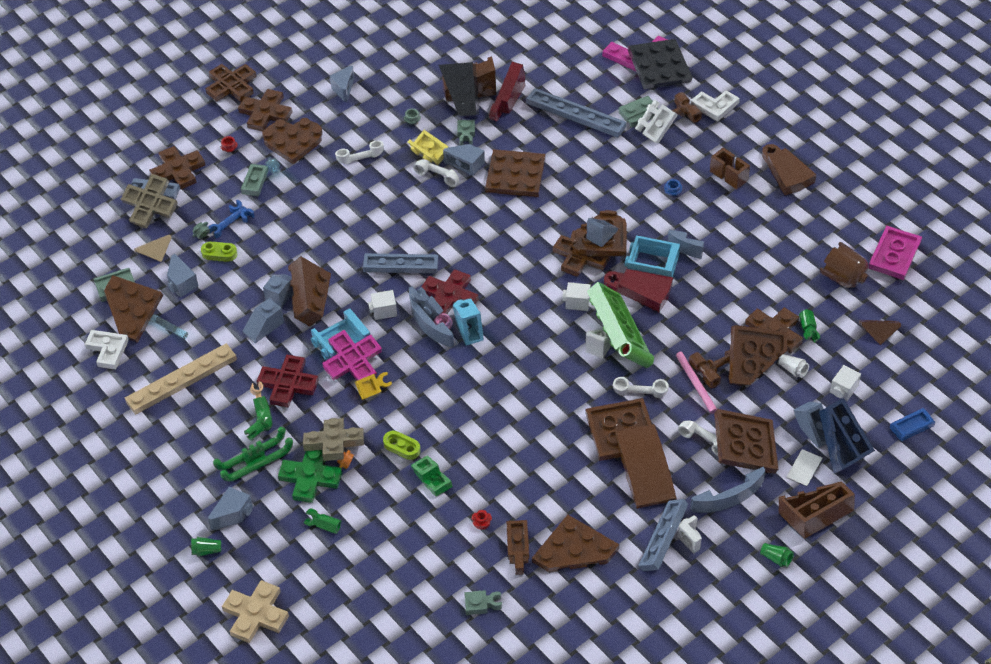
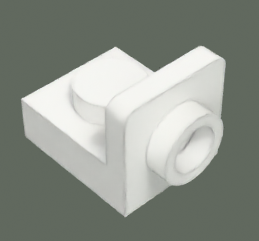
M695 515L681 521L677 536L693 554L700 550L702 539L700 533L696 530L698 518Z

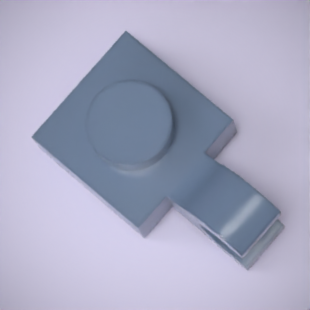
M422 287L416 290L419 296L415 292L410 295L412 301L420 303V307L431 320L444 311L432 296L428 297Z

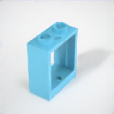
M636 236L634 243L631 242L630 256H626L625 267L631 270L673 277L679 258L680 244ZM639 252L667 257L665 268L636 262Z

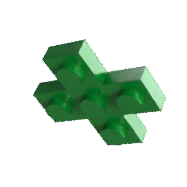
M323 449L305 452L303 462L283 460L278 480L296 483L292 495L293 500L313 503L318 486L338 489L342 468L325 466Z

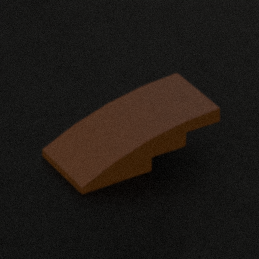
M655 424L615 432L621 452V460L626 471V479L636 508L677 500L667 460Z

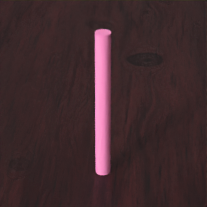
M678 352L676 354L678 361L709 412L714 414L717 410L716 406L683 352Z

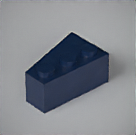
M844 398L819 412L834 474L875 451Z

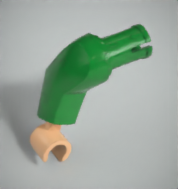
M261 382L258 383L259 390L254 389L253 383L250 388V392L256 396L253 399L257 419L253 425L244 430V434H249L246 437L251 441L261 432L269 431L273 426L268 402L265 396H261L263 389Z

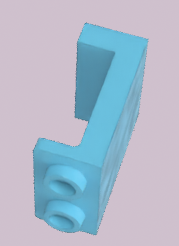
M350 308L344 311V320L319 333L315 328L311 330V342L315 348L318 347L321 350L325 360L337 355L328 343V339L345 330L354 343L370 335V331Z

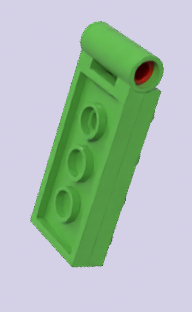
M597 282L587 292L590 297V303L597 311L596 316L602 321L604 325L603 330L611 340V346L616 351H619L621 356L644 368L650 367L654 362V356L649 352L621 294Z

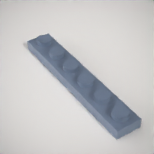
M536 88L526 98V104L617 138L626 128V122Z

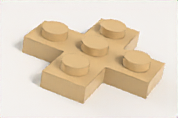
M261 580L251 597L232 590L222 605L224 612L238 617L230 630L231 636L250 643L260 626L279 633L289 617L287 611L272 606L281 592L280 587Z

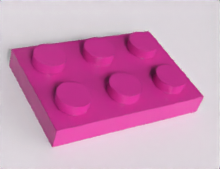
M886 226L869 262L868 269L904 280L919 248L922 236Z

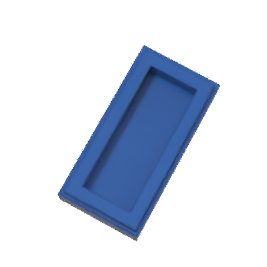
M922 408L892 422L890 429L902 442L935 426V421Z

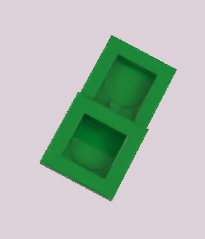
M428 455L411 465L419 479L436 497L453 487L451 480L440 471L439 465Z

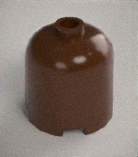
M839 242L838 249L833 247L825 258L826 266L825 268H820V273L845 288H854L859 283L863 284L868 277V274H866L868 263L863 256L843 242Z

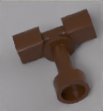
M684 92L675 95L674 103L677 105V108L673 109V112L682 117L686 115L693 123L702 119V112L696 105H690V99Z
M730 350L725 351V356L714 362L711 359L706 361L699 352L690 355L689 364L696 372L703 374V380L710 389L717 387L721 380V377L717 374V368L727 363L730 364Z

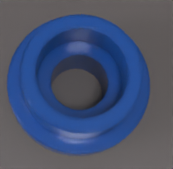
M671 179L665 184L664 191L670 196H676L682 192V185L678 180Z

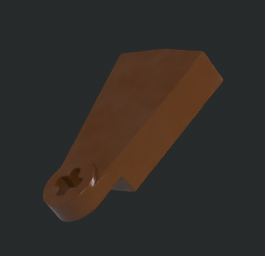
M768 144L763 147L762 158L766 161L784 195L801 191L815 183L816 174L788 149L784 148L781 150L774 144Z

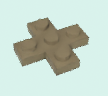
M151 174L144 189L130 184L127 185L121 201L135 206L129 219L130 223L147 229L154 213L171 218L178 202L175 199L163 196L169 184L168 179Z
M344 418L324 420L323 431H311L303 434L304 451L323 449L324 461L344 459V447L364 446V429L355 427L344 429Z

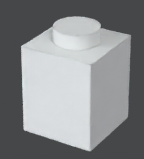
M568 282L567 290H563L562 301H566V309L588 311L590 297L587 291L591 288V285Z
M393 290L371 294V302H368L370 313H374L375 320L397 316Z
M843 365L832 380L830 393L848 401L859 386L861 373Z

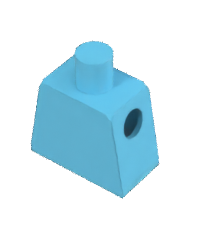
M472 299L457 300L453 304L455 323L465 345L483 341L480 311Z

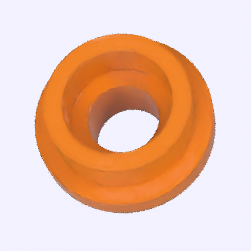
M347 450L346 453L344 452V459L337 461L340 463L339 468L348 469L354 457L350 450Z

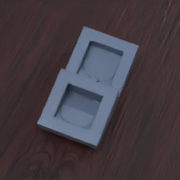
M669 229L668 242L680 244L679 252L702 259L704 241L688 239L686 232Z

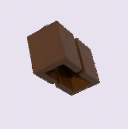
M721 148L711 156L710 172L720 179L725 178V182L737 190L749 180L750 165L738 157L735 159L734 154L725 148Z

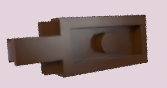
M527 520L506 521L508 560L510 564H515V575H524L523 563H529Z

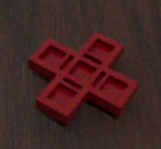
M455 269L446 282L428 276L421 286L426 291V294L429 297L432 296L444 310L440 314H448L457 300L472 299L474 304L479 300V294L465 289L471 281V275Z
M286 355L281 369L262 366L256 382L257 386L261 382L263 387L273 389L269 399L270 405L289 408L294 393L314 395L319 378L317 375L302 373L306 363L305 357Z

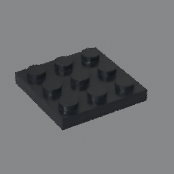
M676 39L628 46V53L643 89L683 84L692 81L693 77Z

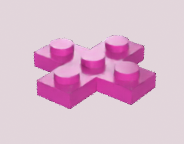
M345 330L328 339V343L337 355L322 364L333 381L349 371L357 381L372 374L377 376V372L368 360L381 353L382 348L371 334L357 343L353 342Z

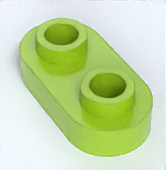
M206 242L201 246L202 257L206 260L230 262L235 260L238 255L236 246L231 243Z
M389 431L384 435L383 443L386 450L408 460L415 459L420 455V444L417 440L398 431Z

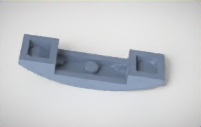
M413 286L409 287L411 312L418 326L436 342L450 348L453 347V333L443 322L436 325L420 307V303L412 301L410 295L414 292L417 296L419 294Z
M764 467L746 474L743 484L713 496L711 491L708 490L691 497V511L697 513L721 511L745 501L764 482Z

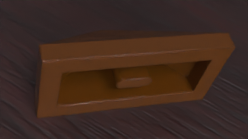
M859 320V324L880 345L901 327L899 321Z

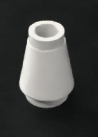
M785 354L779 359V365L795 377L803 378L809 370V364L804 359Z

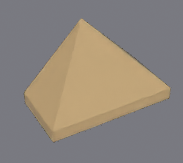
M166 235L136 247L134 251L162 262L171 241V236Z

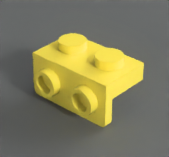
M425 130L421 132L414 142L410 139L408 141L412 152L416 155L422 154L424 160L433 162L437 166L444 159L443 150L448 148L446 144Z

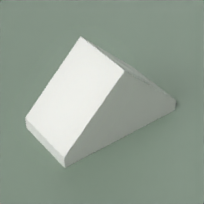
M599 329L587 331L586 352L603 359L611 347L609 336Z

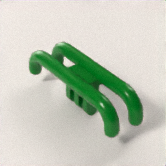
M279 427L278 433L274 438L264 443L258 441L256 442V447L251 444L249 445V450L246 448L241 449L242 454L226 462L214 459L213 465L216 469L222 470L220 476L224 481H235L288 454L293 447L292 438H287L285 445L281 449L265 456L264 451L276 446L285 437V428ZM243 461L246 463L247 466L228 474L226 471Z

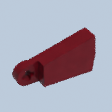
M511 62L497 99L491 106L489 113L491 120L498 121L503 112L510 114L526 86L523 64Z
M626 269L625 273L615 271L606 273L604 285L660 312L669 298L673 277Z

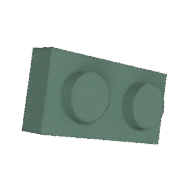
M250 164L241 187L242 194L260 195L269 171L268 166Z

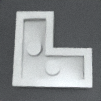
M701 91L691 100L690 105H696L702 113L718 122L739 104L740 98L728 91H724L719 97L714 99Z
M91 330L85 347L89 350L101 351L96 361L98 367L116 369L129 339L127 335Z

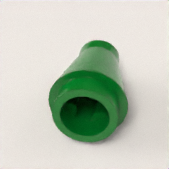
M198 536L197 538H191V555L200 557L221 552V540Z
M767 543L762 545L760 551L761 555L767 557L780 567H788L794 556V552L789 547Z

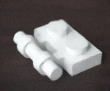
M654 99L652 104L647 106V111L643 117H640L637 121L638 124L635 129L641 132L646 127L642 134L658 144L677 117V114L663 104L657 110L660 103ZM653 113H654L655 116L653 117V119L651 120V122L648 123V120L651 118V116H652Z

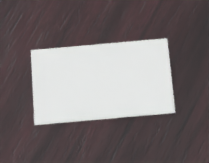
M802 449L787 478L807 486L822 457Z

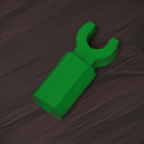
M803 310L799 314L802 329L805 331L804 337L806 340L812 337L815 343L820 339V334L816 330L817 324L813 311Z
M312 508L306 511V514L311 515L313 519L307 518L304 524L308 526L317 525L316 527L334 534L339 532L341 520L325 514L320 515L318 511Z

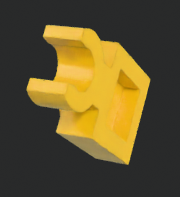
M388 372L381 373L377 379L372 374L355 381L362 400L380 393V387L386 388L392 384V382H383V377L388 375Z

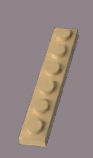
M226 343L125 397L126 403L136 415L236 361L237 357Z

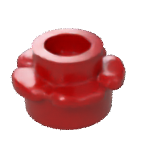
M231 136L224 137L221 140L220 147L223 151L232 152L238 146L235 139Z
M479 510L472 515L471 519L477 529L484 530L489 527L492 516L485 510Z

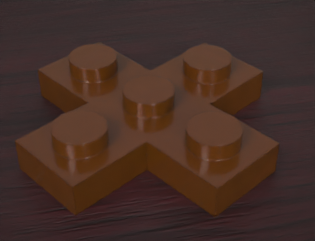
M223 64L209 71V77L215 83L205 88V90L216 102L228 94L233 95L240 102L244 97L254 94L253 88L247 83L256 78L257 75L247 64L242 65L233 72Z
M267 89L261 100L244 97L238 107V111L242 114L251 115L247 121V128L263 132L270 120L277 121L282 119L287 122L293 111L292 107L280 105L284 98L283 92Z
M173 146L158 152L164 164L149 169L150 175L154 174L168 180L174 179L176 184H179L181 190L196 184V178L191 171L206 165L198 150L181 156L176 147Z
M560 235L553 246L554 253L567 257L561 265V271L576 277L579 276L585 265L603 271L611 256L577 255L572 247L571 238Z
M785 307L773 318L757 308L745 319V325L749 327L788 332L787 352L790 354L803 343V337L790 330L799 322V316Z

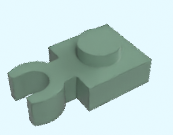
M457 120V137H459L460 145H463L464 141H469V144H473L472 137H475V120Z
M486 590L464 592L466 615L487 613V608L494 610L502 609V602H494L496 599H501V592H493L489 596H486Z

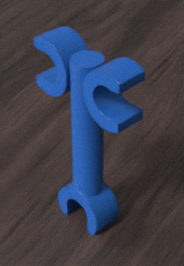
M236 200L237 207L229 205V210L232 214L219 224L209 225V233L211 234L215 231L214 237L219 238L222 235V230L239 217H241L244 223L248 222L246 216L254 218V211L243 206L240 200Z

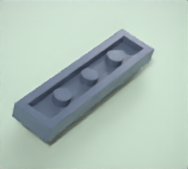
M365 253L363 272L437 273L439 258L438 255Z
M684 499L668 501L638 565L642 571L659 570L687 509L688 503Z

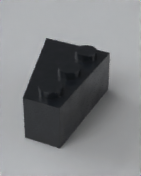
M476 63L438 65L459 116L479 115Z

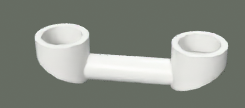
M376 140L369 144L370 150L351 155L348 149H339L335 153L336 159L341 163L349 164L352 161L377 157L383 152L384 144L382 141Z
M424 159L417 161L413 166L414 171L418 175L423 176L430 170L445 176V183L451 187H455L459 183V177L453 169L442 168Z
M618 377L613 382L614 391L622 396L628 393L653 394L654 397L660 398L667 394L669 387L668 383L663 379L656 380L653 386L629 385V381L624 377Z
M683 421L678 426L679 433L686 438H690L696 433L714 443L712 451L718 456L716 435L698 426L694 421Z

